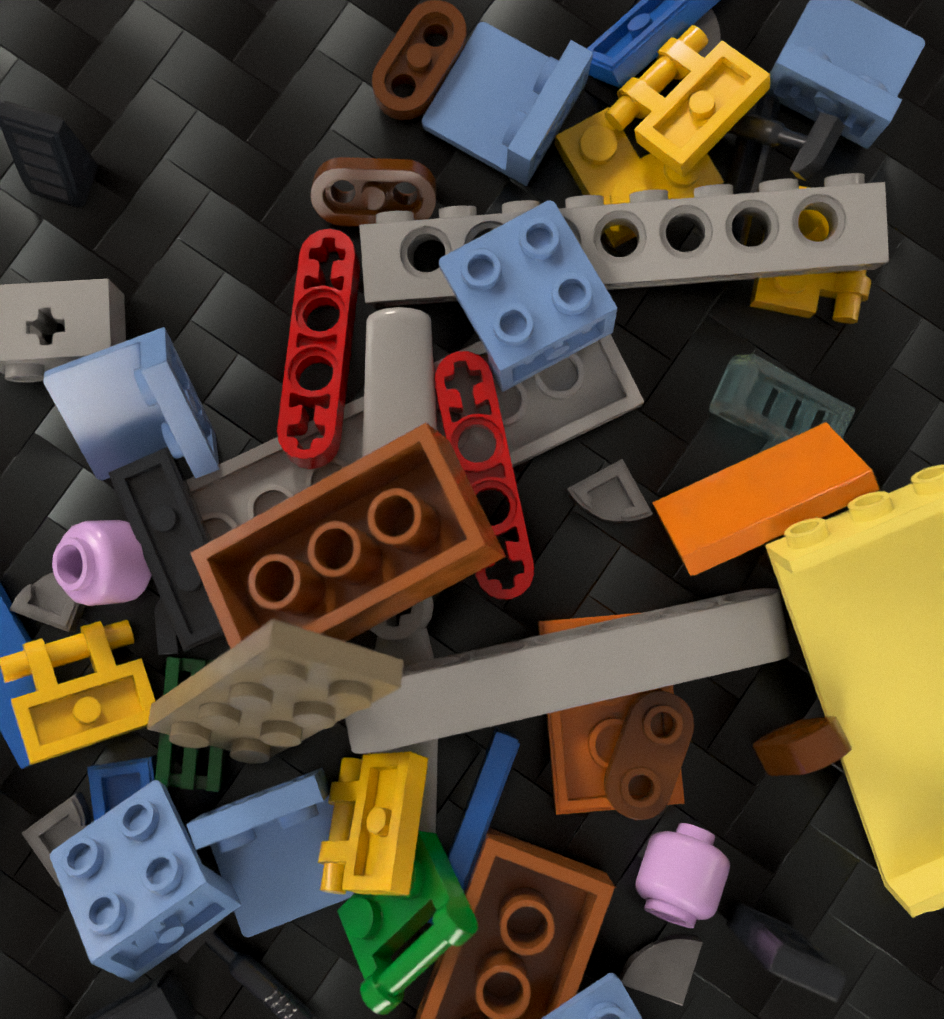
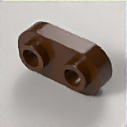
M430 0L417 5L409 13L377 63L372 75L374 98L381 111L389 117L398 120L414 119L422 115L431 105L466 45V23L463 15L455 6L441 0ZM433 34H440L447 40L439 47H432L425 42ZM400 84H409L415 89L412 95L405 98L398 97L393 93V90Z
M337 157L324 162L317 169L310 197L317 214L327 222L335 225L359 226L376 224V214L389 211H411L414 213V220H425L434 211L437 185L431 171L423 164L414 160ZM339 180H345L350 182L354 189L348 192L340 191L335 187L334 183ZM407 182L414 185L416 191L405 194L398 191L395 186L399 183Z
M650 691L636 698L629 707L604 777V790L608 801L620 814L634 820L650 819L663 811L671 798L694 732L693 714L687 703L679 696L665 691ZM666 712L672 718V729L665 736H655L651 730V720L657 713ZM636 775H646L651 783L649 793L643 798H633L628 791V784Z

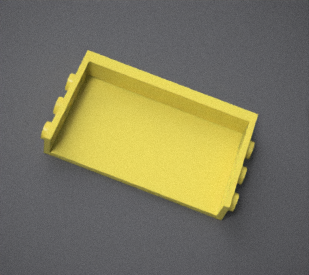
M944 465L929 467L917 472L911 477V484L890 493L879 491L859 496L848 504L849 510L826 520L812 518L795 523L785 530V537L765 545L825 717L836 716L852 746V750L842 757L840 761L883 884L912 918L944 907Z

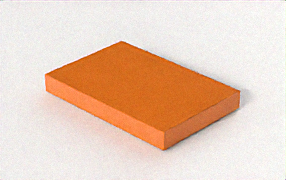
M825 422L652 503L690 576H695L784 535L785 530L795 523L812 518H822L848 506L852 500L859 496L878 491L879 487L872 469Z
M640 613L539 621V635ZM673 685L546 714L556 815L616 810L606 797L604 777L629 707L636 698L650 691H665L674 694ZM666 712L657 713L651 720V730L655 736H665L672 729V718ZM681 770L667 805L685 804ZM646 775L634 776L628 784L630 796L633 798L645 797L651 787L649 778Z

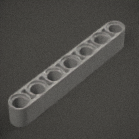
M777 588L745 590L403 665L401 688L371 703L369 708L358 710L345 717L351 751L364 754L390 750L782 660L788 657L791 652L780 590Z

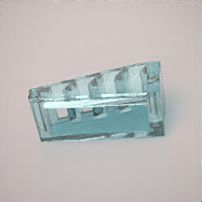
M754 354L736 355L730 360L709 406L710 412L777 444L808 431L818 409L826 412L821 424L827 422L843 438L855 411V408ZM772 389H776L779 392L768 417L762 415L763 409ZM796 399L802 401V404L791 429H788L784 426Z

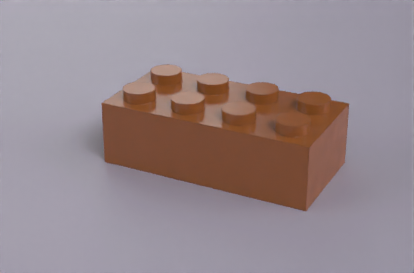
M427 422L190 553L230 648L236 646L273 619L346 642L506 557L449 440Z
M488 828L464 893L476 917L478 930L462 946H450L436 960L415 1019H541L576 996L615 888L608 874Z

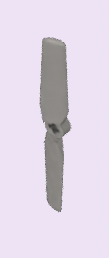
M404 307L386 308L375 311L366 320L362 457L426 422L437 430L431 319L428 314L421 310ZM432 596L412 606L411 613L402 615L399 624H397L395 615L371 628L370 630L378 635L375 652L403 660V665L434 659L428 631L425 628L432 618L434 607ZM438 739L373 753L413 752L429 758L418 830L436 833Z

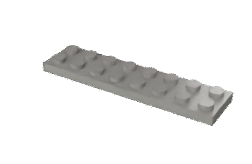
M611 334L504 392H501L493 378L512 467L642 406L644 403ZM481 341L460 350L480 355L489 365L488 352ZM443 359L434 363V381L438 365ZM466 367L455 368L454 379L445 383L447 389H458L463 405V413L450 412L452 422H456L470 414L490 415L488 405L475 410L472 397L473 385L482 382L480 375L469 376ZM435 391L437 431L445 437ZM364 396L345 405L341 444L338 453L330 463L321 468L305 469L295 465L287 457L278 442V437L219 464L220 470L196 479L192 477L186 480L211 540L213 541L361 459L363 452ZM314 420L308 423V430L305 435L295 436L304 450L310 449L313 439L324 437L317 429ZM472 427L460 436L458 448L466 460L483 462L494 454L496 442L488 430L481 427Z

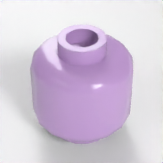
M84 521L73 525L64 534L53 554L52 567L58 584L74 602L87 606L119 604L137 599L146 590L152 576L145 561L142 546L136 539L130 523L126 521Z
M678 823L676 832H656L651 836L635 884L637 893L646 900L645 911L662 920L687 928H694L696 920H707L714 916L730 870L728 858L713 846L714 834L691 824Z

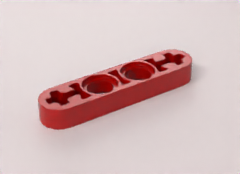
M334 229L319 230L310 235L302 244L299 253L277 426L278 442L290 461L298 467L305 469L321 468L330 463L338 453L342 436L360 262L349 236ZM330 252H338L340 260L333 262L330 279L334 288L325 286V275L319 263L327 261ZM329 305L340 310L338 322L329 330L318 332L307 327L309 314L319 306ZM315 363H324L333 368L332 379L326 387L310 391L300 386V377L306 367ZM304 406L315 409L314 423L320 434L324 436L323 438L313 439L310 449L305 450L297 438H295L296 435H305L308 430L309 415Z
M457 351L447 355L438 365L435 373L436 396L445 438L449 440L475 495L484 490L494 489L501 492L508 500L509 514L502 523L491 527L496 537L507 533L511 529L516 530L518 542L505 541L504 545L508 560L510 562L520 561L523 573L513 577L514 587L511 589H502L499 580L487 579L485 569L494 566L495 563L476 572L475 577L479 587L488 596L498 600H510L522 595L530 586L534 577L533 558L492 372L488 363L480 355L470 351ZM466 367L469 376L480 375L482 382L473 385V402L475 410L488 405L490 415L470 414L456 422L451 421L450 412L463 413L462 400L458 389H447L445 386L446 382L454 379L455 368ZM472 427H481L488 430L496 442L494 454L483 462L466 460L458 448L460 436Z

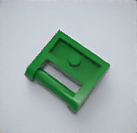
M419 830L409 896L354 893L337 910L364 978L360 986L361 997L372 1011L380 1015L389 1014L404 999V989L450 946H462L478 930L476 917L437 834ZM433 917L434 924L392 962L391 956Z

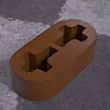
M836 716L794 721L773 730L753 744V748L769 776L808 774L836 762L852 750V746Z

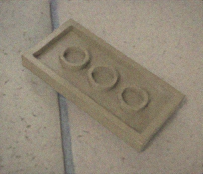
M273 619L152 703L147 729L168 734L169 741L178 746L204 748L210 745L229 750L231 758L240 762L251 764L265 763L276 754L289 747L299 745L302 740L323 729L333 727L336 722L358 710L369 708L371 703L401 688L403 660Z

